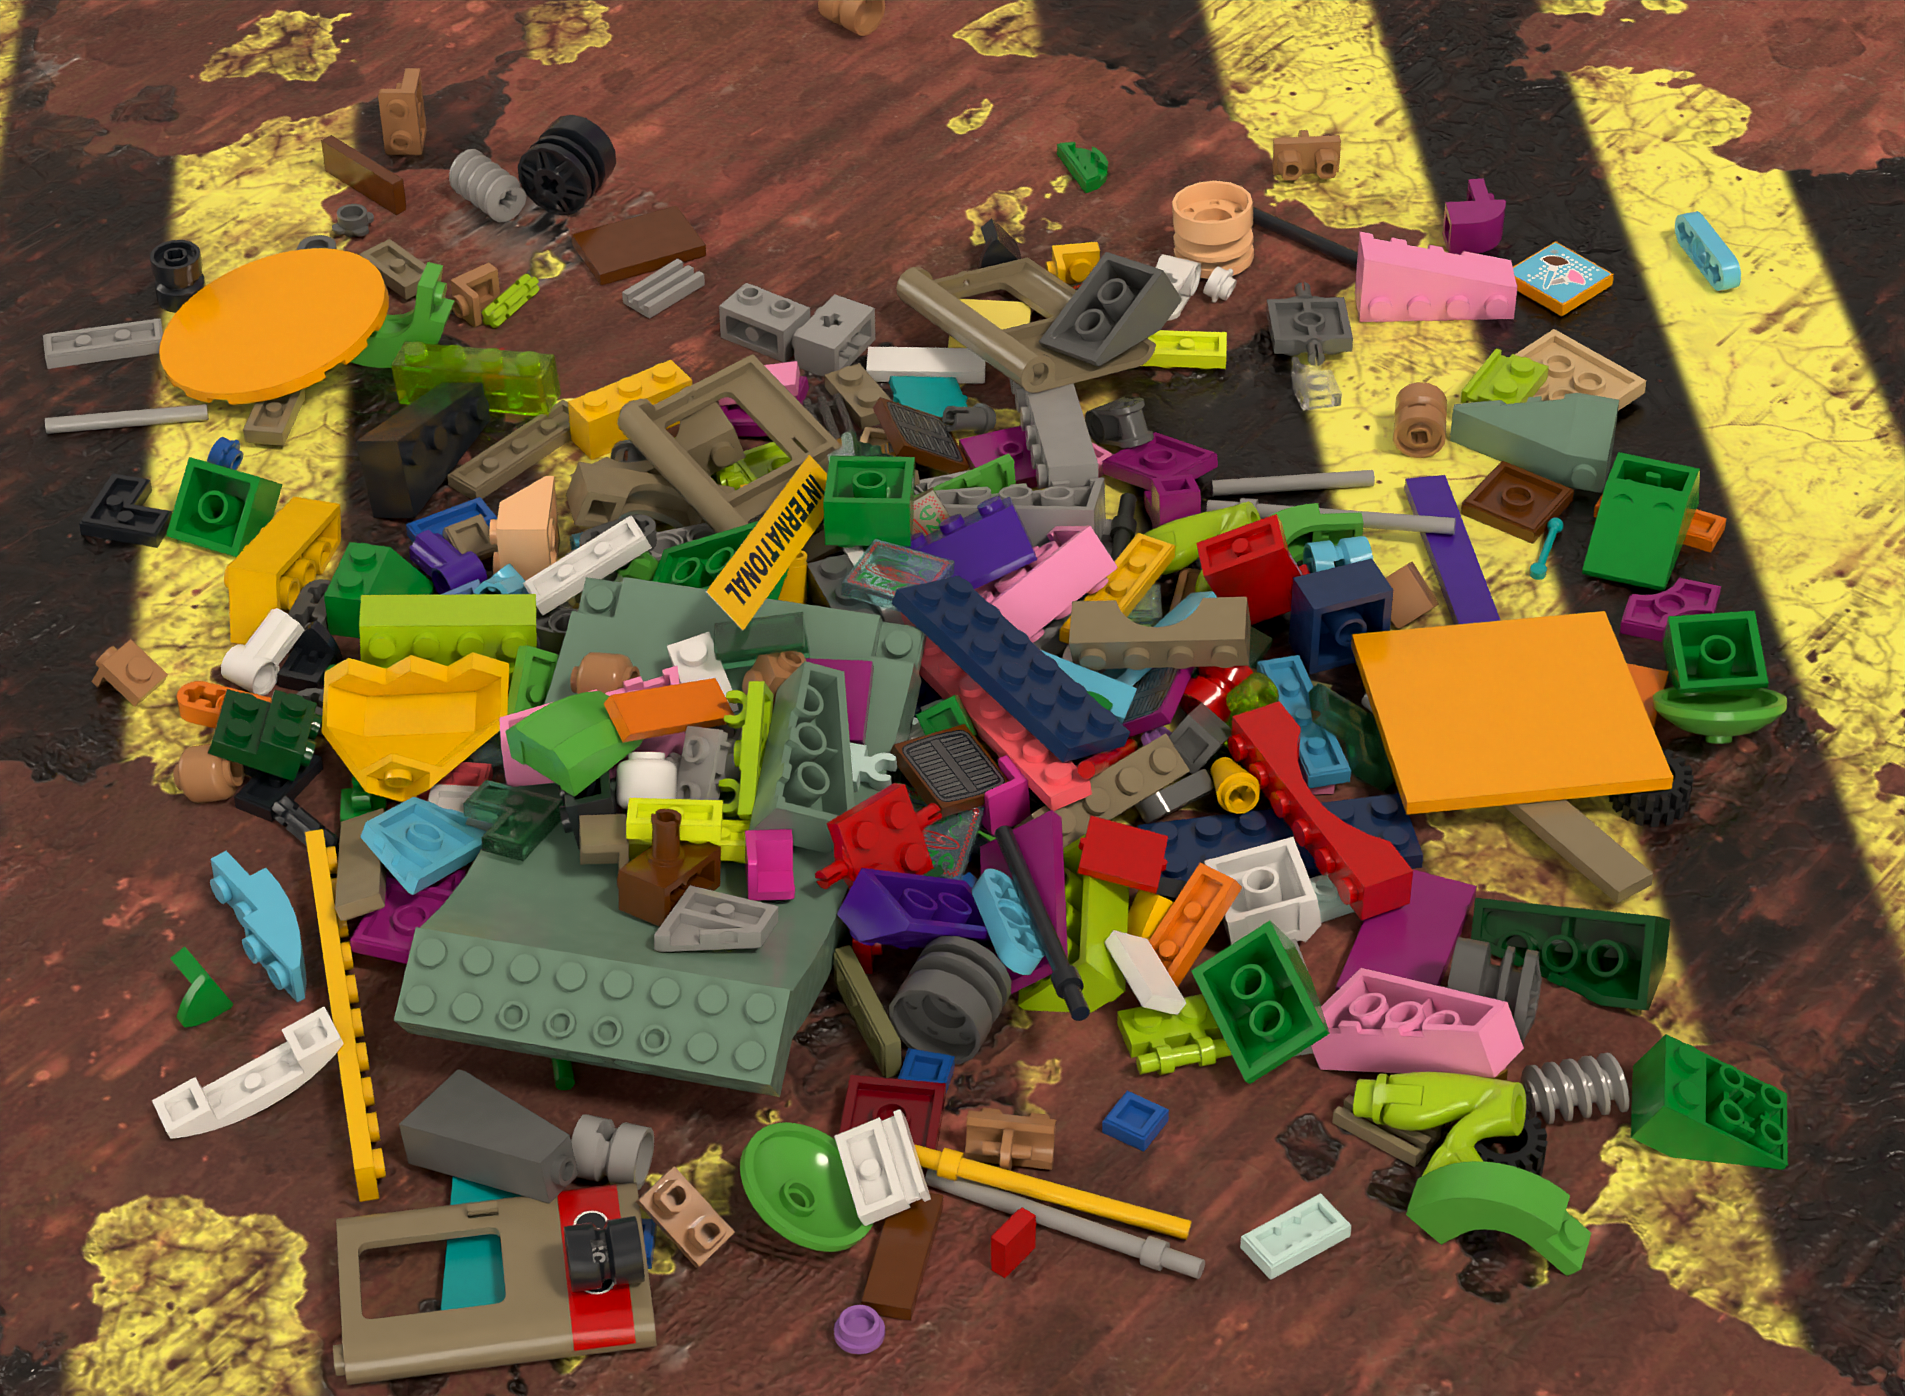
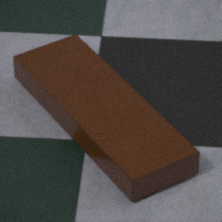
M332 135L321 140L324 167L327 173L395 215L406 210L404 181L401 177Z
M929 1193L931 1200L924 1202L923 1199L910 1203V1208L886 1217L861 1305L871 1307L880 1316L912 1320L943 1210V1195Z

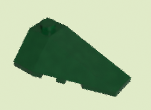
M1475 898L1471 939L1489 942L1491 954L1501 959L1508 946L1516 947L1514 965L1522 968L1527 949L1540 951L1539 967L1541 977L1546 978L1548 981L1565 987L1599 1005L1649 1011L1666 967L1670 919L1650 915Z

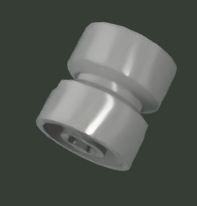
M587 1114L582 1115L577 1122L571 1139L579 1174L576 1178L599 1182L604 1176H607L611 1185L636 1182L637 1190H640L645 1183L654 1151V1131L652 1128L627 1122L615 1128L612 1119Z

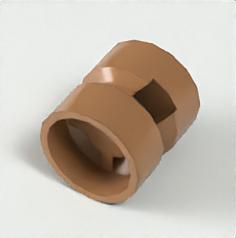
M819 0L818 8L822 17L843 25L844 28L860 36H867L875 31L881 23L885 11V1Z
M1417 382L1407 385L1396 396L1393 441L1396 448L1405 455L1413 458L1433 456L1445 444L1447 399L1444 392L1437 386L1430 383Z

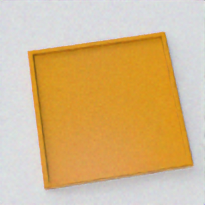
M1605 611L1352 634L1351 647L1406 815L1672 789L1673 775Z

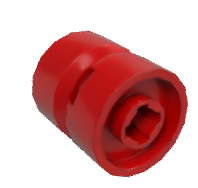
M1217 666L1199 667L1200 676L1190 678L1179 705L1188 715L1202 702L1223 722L1227 723L1236 712L1234 704H1242L1258 685V679L1248 666H1233L1229 668ZM1248 677L1247 684L1249 690L1243 696L1238 697L1237 685ZM1235 688L1236 702L1229 707L1227 695Z

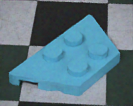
M412 797L367 821L363 828L361 839L408 893L414 895L474 861L491 831L488 832L466 825L468 814L453 809L441 808L434 803Z

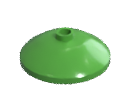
M1675 687L1660 690L1653 695V708L1663 718L1680 729L1705 735L1706 742L1725 744L1732 742V736L1755 732L1778 719L1787 709V698L1781 693L1763 688L1680 694Z
M784 1122L762 1128L745 1146L740 1161V1174L745 1192L761 1219L780 1236L805 1248L835 1252L855 1246L869 1232L873 1223L864 1226L858 1218L835 1139L815 1128Z

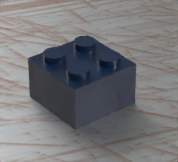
M1373 559L1293 577L1288 643L1296 655L1300 656L1308 674L1356 663L1351 647L1352 634L1390 631L1394 590Z

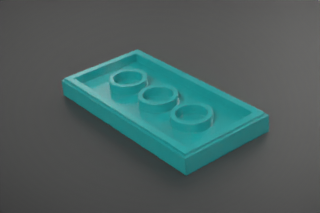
M453 1176L450 1205L520 1197L521 1195ZM495 1234L447 1239L441 1310L502 1302L506 1297L500 1237Z

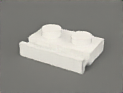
M900 1109L894 1111V1116L882 1121L879 1117L834 1136L857 1215L864 1226L910 1208V1203L923 1199L924 1202L931 1200L906 1117Z

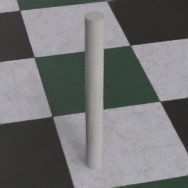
M207 404L49 417L45 418V429L47 434L203 421L209 420Z
M1373 470L1211 480V495L1215 497L1374 486L1375 476Z

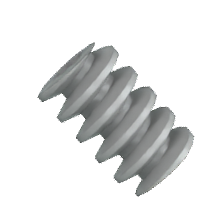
M467 149L458 155L450 168L449 181L453 190L478 207L482 212L488 214L493 220L507 222L516 217L524 207L527 195L525 190L520 187L518 179L510 175L508 171L502 169L498 164L492 162L482 152L476 149Z
M1600 1053L1596 1060L1592 1056H1582L1578 1063L1574 1059H1563L1559 1066L1555 1062H1545L1541 1069L1536 1065H1526L1522 1071L1520 1083L1523 1085L1526 1093V1109L1530 1111L1529 1120L1536 1117V1112H1541L1546 1124H1553L1555 1109H1559L1565 1121H1572L1574 1106H1578L1583 1118H1590L1592 1103L1597 1104L1602 1115H1609L1611 1100H1615L1620 1112H1627L1629 1109V1092L1625 1075L1618 1061L1611 1053Z

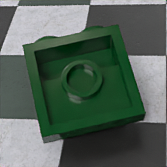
M227 689L208 754L294 781L299 766L308 767L316 746L315 739L321 725L322 715L315 714L316 702L306 700L297 694H288L275 689L270 702H267L248 693H239Z

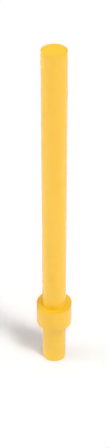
M914 1144L921 1167L937 1171L938 1177L957 1181V1178L960 1177L1187 1240L1192 1223L1190 1220L963 1158L964 1153L944 1147L941 1152Z

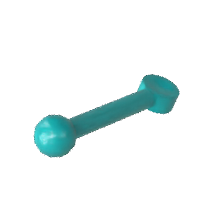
M1552 518L1548 521L1547 528L1549 532L1537 563H1533L1530 566V576L1535 580H1542L1546 577L1547 567L1545 564L1556 534L1560 533L1564 527L1562 520L1559 518Z

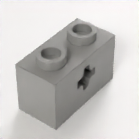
M834 294L793 335L792 348L794 349L795 361L798 362L799 368L824 377L825 374L850 366L875 340V308Z

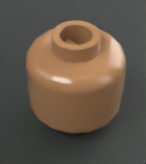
M590 652L582 659L579 666L573 668L570 679L571 690L577 694L595 689L607 693L624 688L623 681L640 677V672L636 666H633L631 660L626 655Z
M210 744L192 746L185 749L180 756L179 764L175 765L173 771L176 787L179 790H183V793L190 801L198 804L226 800L233 797L244 779L243 765L208 754Z

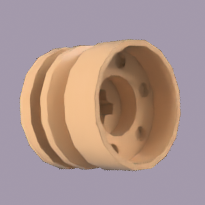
M1207 181L1187 186L1175 195L1172 201L1173 226L1175 230L1173 236L1175 245L1174 257L1201 263L1200 278L1209 279L1217 266L1225 270L1231 268L1233 275H1236L1251 265L1254 259V237L1251 229L1253 225V202L1251 194L1247 190L1231 182Z

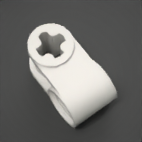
M1162 254L1155 268L1164 270L1182 298L1181 303L1167 320L1169 321L1180 316L1190 297L1195 294L1201 276V263Z

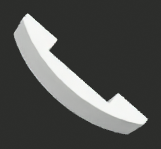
M322 1007L282 1029L287 1042L202 1088L196 1077L152 1100L169 1137L180 1138L202 1134L236 1123L280 1101L311 1079L333 1058L344 1044L326 1008Z

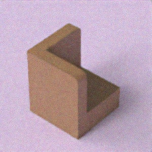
M1413 561L1386 577V580L1394 590L1391 620L1396 628L1404 627L1439 605Z

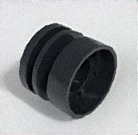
M576 115L560 116L547 127L539 139L521 156L518 164V178L528 197L547 212L558 215L575 214L586 205L588 200L595 194V191L613 173L616 165V151L608 135L597 124L587 118Z

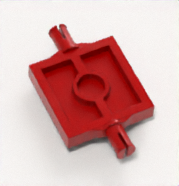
M893 783L827 822L826 824L834 844L835 860L825 868L816 871L815 878L819 879L816 881L822 889H828L831 885L843 879L849 886V889H851L861 868L923 875L934 868L924 840L923 829L942 819V813H937L941 811L935 803H929L926 807L915 812L906 785Z

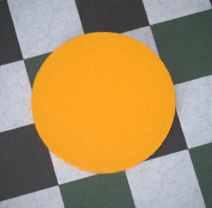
M311 248L267 256L222 275L203 287L185 302L172 317L163 333L159 349L160 361L171 384L182 389L186 396L199 401L211 403L214 399L228 400V403L231 405L262 402L289 395L326 378L324 372L340 362L347 365L368 346L367 339L374 331L380 330L387 316L389 308L388 290L381 273L375 265L362 256L348 251Z

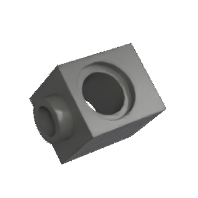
M1201 702L1172 732L1169 739L1189 768V772L1194 774L1207 764L1223 746L1228 737L1231 736L1232 729Z

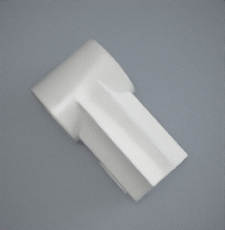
M278 608L272 609L245 645L237 644L226 653L221 664L222 676L253 694L261 696L268 694L278 681V665L303 633V627L286 612Z

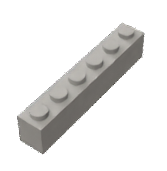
M1010 379L1011 392L1015 394L1017 413L1020 412L1022 431H1025L1027 450H1031L1032 468L1036 469L1038 489L1052 487V481L1069 480L1070 488L1090 486L1089 478H1098V461L1074 383L1038 393H1031Z

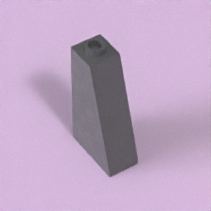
M458 1069L399 1123L408 1163L549 1204L579 1175L569 1134L463 1070Z

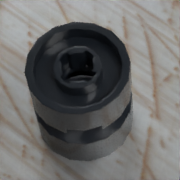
M186 240L163 242L151 251L150 262L152 273L155 276L157 302L162 309L176 313L185 302L206 286L205 277L202 273L201 251L196 244Z
M636 1216L607 1220L602 1229H598L592 1222L564 1226L565 1247L572 1292L602 1288L604 1281L607 1279H611L616 1286L645 1282L643 1255ZM604 1246L607 1262L594 1263L592 1249Z

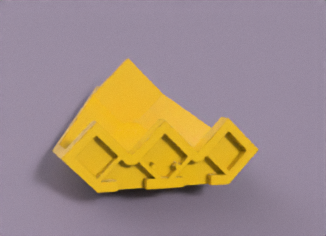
M474 652L449 666L410 655L387 669L347 658L325 671L321 732L365 792L404 802L432 788L500 731L499 718L507 716L509 663Z

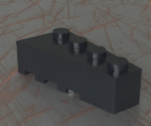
M442 382L356 441L374 518H415L490 421L489 402L485 397L482 382Z

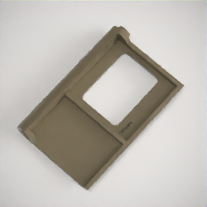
M1028 257L968 272L962 271L956 275L933 280L927 270L921 267H912L907 269L897 282V295L904 303L1031 393H1038L1139 367L1145 364L1155 351L1156 344L1146 338L1098 367L1042 347L1039 340L1077 290ZM1002 289L1008 291L1047 319L1002 330L959 299Z
M754 354L691 386L685 387L680 392L655 405L647 399L629 401L622 407L617 422L618 428L715 533L759 521L808 455L826 473H828L830 456H851ZM725 397L732 398L791 459L785 465L732 493L724 492L666 430L668 426ZM823 519L801 550L807 553L806 562L811 563L822 560L843 548L838 545H825Z

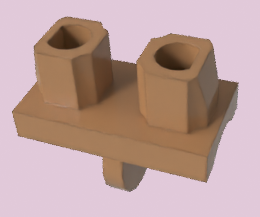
M1299 130L1298 137L1273 138L1272 174L1281 175L1284 180H1297L1302 174L1316 173L1321 179L1334 178L1336 172H1339L1340 135L1309 137L1308 130Z
M993 1108L968 1111L966 1122V1159L1000 1164V1168L1010 1171L1012 1166L1052 1170L1056 1120L1050 1119L1048 1114L1030 1113L1029 1116L1003 1114L1000 1109Z
M675 1166L664 1173L649 1190L635 1201L696 1268L700 1267L735 1233Z

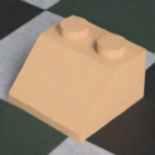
M545 476L500 502L498 518L490 520L489 529L490 544L498 546V552L493 554V574L510 563L526 581L557 562L560 534L554 476Z

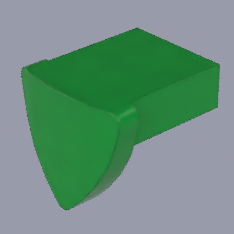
M185 946L170 958L192 984L185 994L176 1016L184 1027L206 1023L232 1008V1001Z

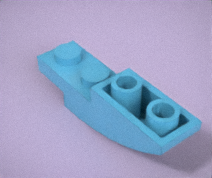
M227 851L211 858L214 876L210 880L211 889L220 903L224 904L227 902L234 909L238 921L244 927L246 937L242 939V945L248 958L254 964L258 962L262 964L267 970L270 980L278 990L284 988L296 1002L305 999L307 979L300 930L292 905L279 882L267 868L249 875Z

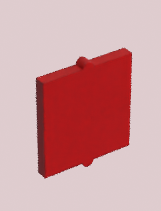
M1090 815L1085 838H1081L1078 845L1082 853L1077 873L1156 894L1161 871H1165L1168 863L1164 859L1168 836Z

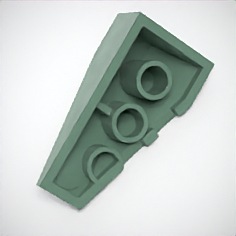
M1583 393L1565 394L1564 399L1543 401L1542 397L1538 396L1528 397L1527 402L1506 404L1502 400L1454 404L1450 441L1496 460L1505 461L1566 487L1603 493L1611 465L1620 400Z

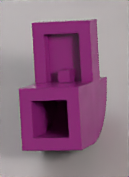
M1484 178L1468 180L1466 201L1445 202L1442 234L1448 253L1461 255L1463 251L1476 254L1483 253L1496 247L1502 239L1506 201L1505 199L1495 200L1493 193H1488Z
M1192 474L1151 478V491H1144V507L1152 522V529L1179 518L1201 513V491Z

